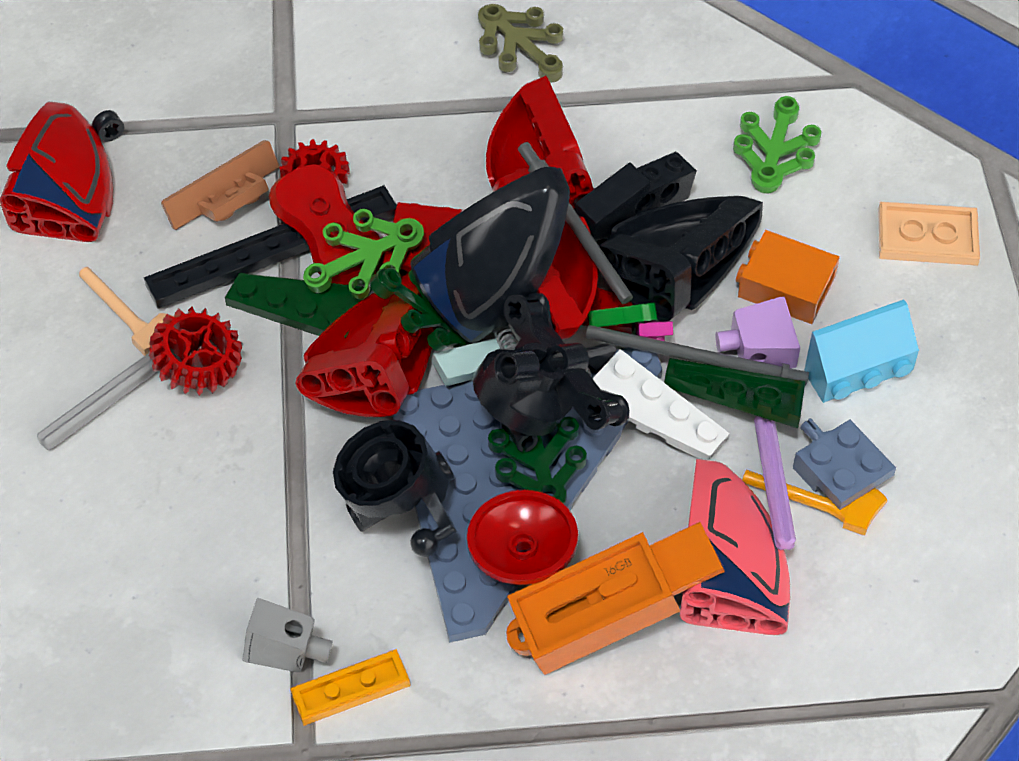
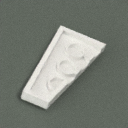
M621 349L593 378L600 389L622 395L627 400L630 409L628 421L636 424V429L647 434L653 432L665 438L667 444L698 459L709 460L730 434Z

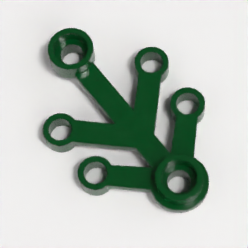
M392 268L381 269L370 278V286L377 296L382 299H389L395 294L418 310L411 309L401 317V324L407 332L415 333L419 329L435 326L444 328H436L427 336L429 345L435 351L440 352L449 346L457 348L472 344L454 331L433 308L417 283L412 270L408 273L409 279L417 287L422 298L401 284L402 280L399 273Z
M570 416L564 417L557 426L556 435L545 449L541 436H537L538 443L532 450L527 452L524 449L523 452L519 451L515 443L509 440V434L504 429L492 430L488 435L489 449L495 453H503L510 457L502 458L496 462V478L504 483L509 482L522 490L553 493V497L565 505L567 493L564 487L576 471L586 465V450L577 445L569 447L565 453V464L553 478L551 477L549 467L567 443L578 436V421ZM570 426L573 430L565 431L562 428ZM501 438L504 442L495 443L493 440ZM578 455L581 457V459L572 460L570 457ZM514 460L534 470L537 481L518 472ZM502 468H510L512 471L503 473L500 470Z

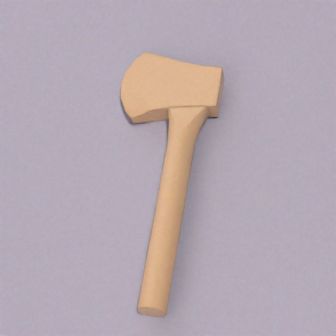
M89 267L81 269L79 272L80 278L129 326L133 332L131 337L132 344L144 356L148 354L150 337L154 333L155 326L158 323H163L166 313H159L149 323L144 322Z

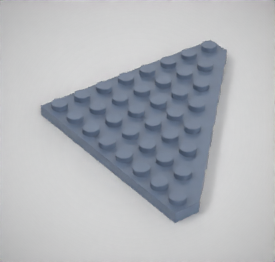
M629 347L621 349L653 375L661 379L662 366L657 353ZM589 366L586 369L592 379L598 373ZM473 380L450 386L440 385L418 390L414 394L407 395L399 411L392 415V420H401L414 425L425 437L434 452L440 451L455 476V479L448 484L446 497L442 504L457 532L439 541L437 551L433 555L428 556L449 643L486 635L502 606H506L508 603L507 596L514 593L519 587L517 584L504 583L486 575L474 563L468 550L467 530L475 512L485 502L497 495L522 490L509 482L499 481L495 476L496 462L502 458L510 457L503 453H495L489 449L488 435L494 429H501L500 422L481 405L473 389ZM574 408L565 415V417L570 416L578 421L579 432L574 440L567 443L549 467L551 477L553 478L565 464V453L569 447L574 445L581 446L587 453L586 465L582 469L577 470L564 487L567 493L565 506L569 510L572 509V504L580 492L585 490L596 474L597 467L604 457L609 455L620 439L623 429L629 422L628 420L621 426L614 427L607 424L603 429L593 430L585 424ZM570 426L562 428L565 431L573 430ZM557 427L554 431L541 436L544 449L556 435ZM497 438L493 442L502 443L504 440ZM578 455L570 457L572 460L581 459V457ZM514 460L518 472L537 481L534 470ZM502 468L500 471L509 473L512 470L510 468ZM421 499L415 507L420 529L428 528L434 530L438 528V525L427 505Z

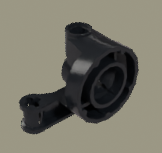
M539 292L531 293L528 297H523L519 294L509 296L504 303V316L521 339L514 350L497 349L488 353L472 377L473 389L481 405L496 420L508 428L529 436H544L554 431L572 408L576 410L585 424L593 430L603 429L607 424L614 427L625 424L630 414L627 400L622 395L600 389L586 371L589 365L587 349L577 342L565 344L554 330L550 305L546 296Z

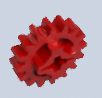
M311 139L308 146L299 142L298 150L289 148V157L281 158L282 166L279 167L281 177L296 168L314 164L323 166L331 171L332 166H334L335 170L333 173L339 177L342 184L348 183L350 171L346 153H339V146L336 144L329 148L327 140H324L321 145H316L315 140Z

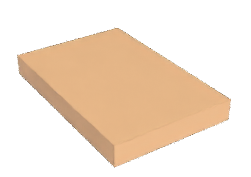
M880 201L878 207L879 259L978 266L980 248L977 208Z

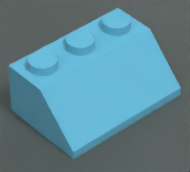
M903 299L812 332L804 371L809 372L808 379L823 403L832 399H843L850 393L863 388H873L882 381L893 377H904L914 370L919 348L908 304Z

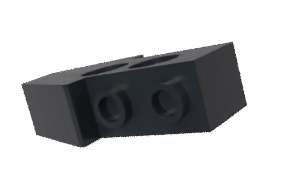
M677 151L638 168L630 162L577 201L574 210L579 217L585 218L595 241L609 238L612 228L628 218L656 207L688 199L697 170Z

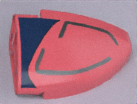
M696 459L688 527L701 522L725 572L682 592L680 618L684 622L698 626L765 635L785 633L788 630L790 576L784 549L779 550L775 546L770 515L754 492L728 466L718 461Z

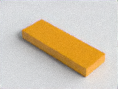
M395 649L290 688L303 726L409 687L410 680L398 651Z

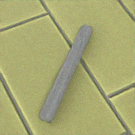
M170 348L172 354L177 358L178 356L174 354V350ZM149 353L37 434L40 444L45 449L51 450L155 374L157 371H153V360H150Z

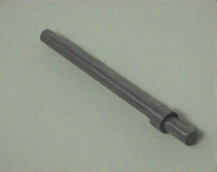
M529 142L519 146L518 151L530 167L529 173L539 168L549 167L545 160H540ZM569 203L566 215L567 224L621 304L628 303L633 298L632 294Z

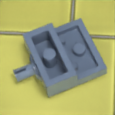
M811 418L808 421H804L800 429L809 436L812 442L795 453L793 469L814 492L821 489L839 510L894 476L896 467L851 419L826 432H823Z

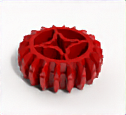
M191 306L188 309V313L185 314L178 308L174 317L166 314L163 318V323H158L155 326L154 333L150 337L149 357L150 360H153V371H160L159 377L161 382L170 379L172 390L180 385L183 386L184 394H187L190 388L195 389L199 396L203 393L204 388H207L213 394L217 389V385L225 387L228 384L229 378L233 379L236 375L237 367L240 366L242 345L240 341H237L239 337L238 330H230V320L220 322L219 312L214 316H209L206 308L201 313H196ZM170 348L174 350L175 355L180 357L181 362L172 354Z

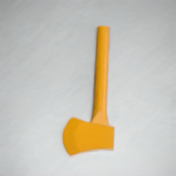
M746 469L742 480L747 485L766 491L764 476ZM786 483L790 500L827 512L842 521L844 529L864 536L875 516L887 503L885 495L874 488L839 510L829 498Z

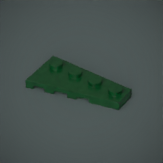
M244 273L238 274L224 297L226 306L320 336L336 319L363 300L354 298L349 290V285L331 283V286L326 291L314 293L307 288L304 280ZM356 286L354 290L361 291L364 289V286ZM371 287L369 295L374 293Z
M669 358L664 383L673 390L794 428L799 427L805 381Z

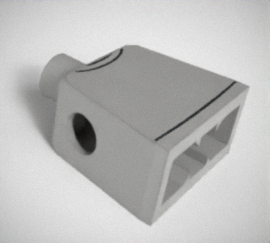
M257 598L246 630L242 661L292 672H301L306 657L327 663L333 641L312 635L315 619L311 616Z

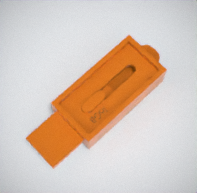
M701 522L649 545L642 532L567 567L542 582L531 584L508 595V600L516 618L507 627V641L511 648L519 655H532L538 667L546 675L680 612L674 595L725 571ZM519 633H523L524 642L520 641Z

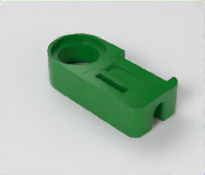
M655 303L592 310L588 313L589 325L596 327L657 320Z

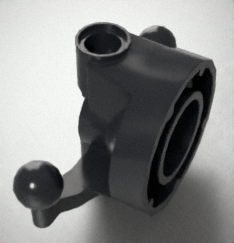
M401 420L379 421L362 428L347 440L336 457L332 473L335 488L345 500L346 508L357 528L362 532L390 515L406 513L416 507L422 499L436 521L438 528L434 530L428 528L418 529L412 535L410 543L413 552L418 556L428 557L433 555L438 549L439 541L457 532L442 504L446 497L449 482L455 479L440 451L435 453L425 437L414 425Z

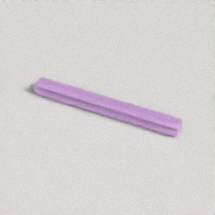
M756 416L754 422L775 546L779 550H791L795 546L796 537L775 421Z

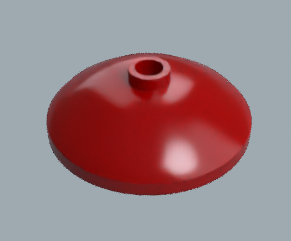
M533 490L510 491L491 498L475 512L467 530L468 550L474 563L486 575L509 584H534L550 578L570 563L578 546L577 523L571 511L561 501L551 495Z

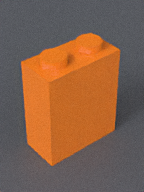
M765 230L760 241H753L748 254V259H750L748 264L742 263L735 280V282L740 283L738 297L755 304L778 297H785L791 317L813 324L836 277L840 256Z

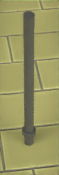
M592 325L587 326L585 336L587 339L713 366L805 381V385L809 377V372L792 369L789 364L785 363L778 366Z

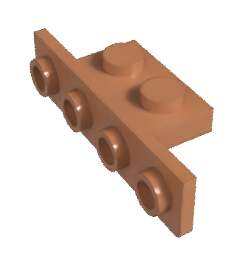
M267 140L259 142L163 199L161 204L172 228L176 230L201 214L216 222L226 220L237 209L259 200L260 195L269 191L263 177L280 167L270 142Z

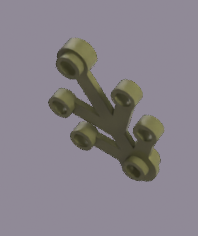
M488 4L479 10L478 21L485 29L484 35L479 39V50L485 55L494 54L498 49L496 32L500 30L505 35L503 52L498 57L500 70L512 72L516 69L517 56L515 52L517 45L538 64L539 78L547 75L550 83L557 82L562 78L563 63L559 57L553 54L546 55L530 40L547 41L551 44L560 43L563 40V27L557 23L549 24L545 29L514 27L511 24L522 23L528 24L531 27L541 26L544 23V11L541 8L530 7L526 12L506 11L501 5Z

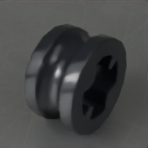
M105 110L93 119L92 127L102 141H113L121 136L124 131V123L119 119L115 111Z

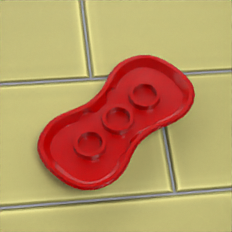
M312 164L296 168L279 178L270 190L269 201L273 212L280 220L303 236L309 245L313 263L325 265L357 250L343 245H329L323 236V229L330 223L339 224L345 232L376 241L384 238L381 233L372 230L361 232L356 228L353 221L355 213L347 202L341 180L335 173L323 166ZM361 219L359 220V223L361 224L366 223ZM333 231L329 234V237L334 238L339 232ZM385 253L382 254V257L379 261V264L374 275L379 271L381 265L383 264ZM363 263L333 276L332 283L349 285L350 280L359 275Z

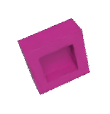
M672 321L635 322L636 335L665 341V336L673 335Z

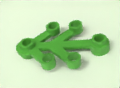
M791 96L781 97L774 105L773 117L776 120L771 139L759 126L760 117L754 112H745L741 116L740 128L749 135L740 134L734 139V152L742 156L751 167V181L755 189L762 193L776 191L782 184L784 176L800 169H809L814 165L815 152L806 146L819 144L822 132L818 126L807 125L803 128L802 135L784 142L788 125L797 120L799 113V104ZM753 140L766 154L765 162L752 150ZM797 151L795 159L777 165L779 158Z
M367 209L358 210L353 216V221L359 231L367 232L372 230L387 235L377 241L345 232L337 223L326 225L323 229V236L329 245H343L357 250L325 265L321 263L309 265L303 274L307 288L314 293L324 292L331 286L333 276L363 263L359 275L350 280L349 290L356 299L366 298L370 293V278L374 275L383 253L394 249L390 261L382 264L379 270L392 268L401 277L400 269L408 251L418 248L424 239V229L421 223L412 218H405L397 223H392L373 217L372 213ZM361 218H369L368 222L364 224L359 223ZM412 230V233L410 235H402L403 232ZM331 232H339V234L336 237H329V234ZM322 272L318 278H311L314 273ZM358 284L365 285L361 291L354 290Z

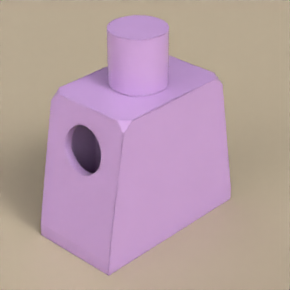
M778 297L737 309L733 312L731 330L720 331L715 334L718 352L737 350L738 357L778 366L785 363L789 364L790 368L797 367L800 345L785 297Z

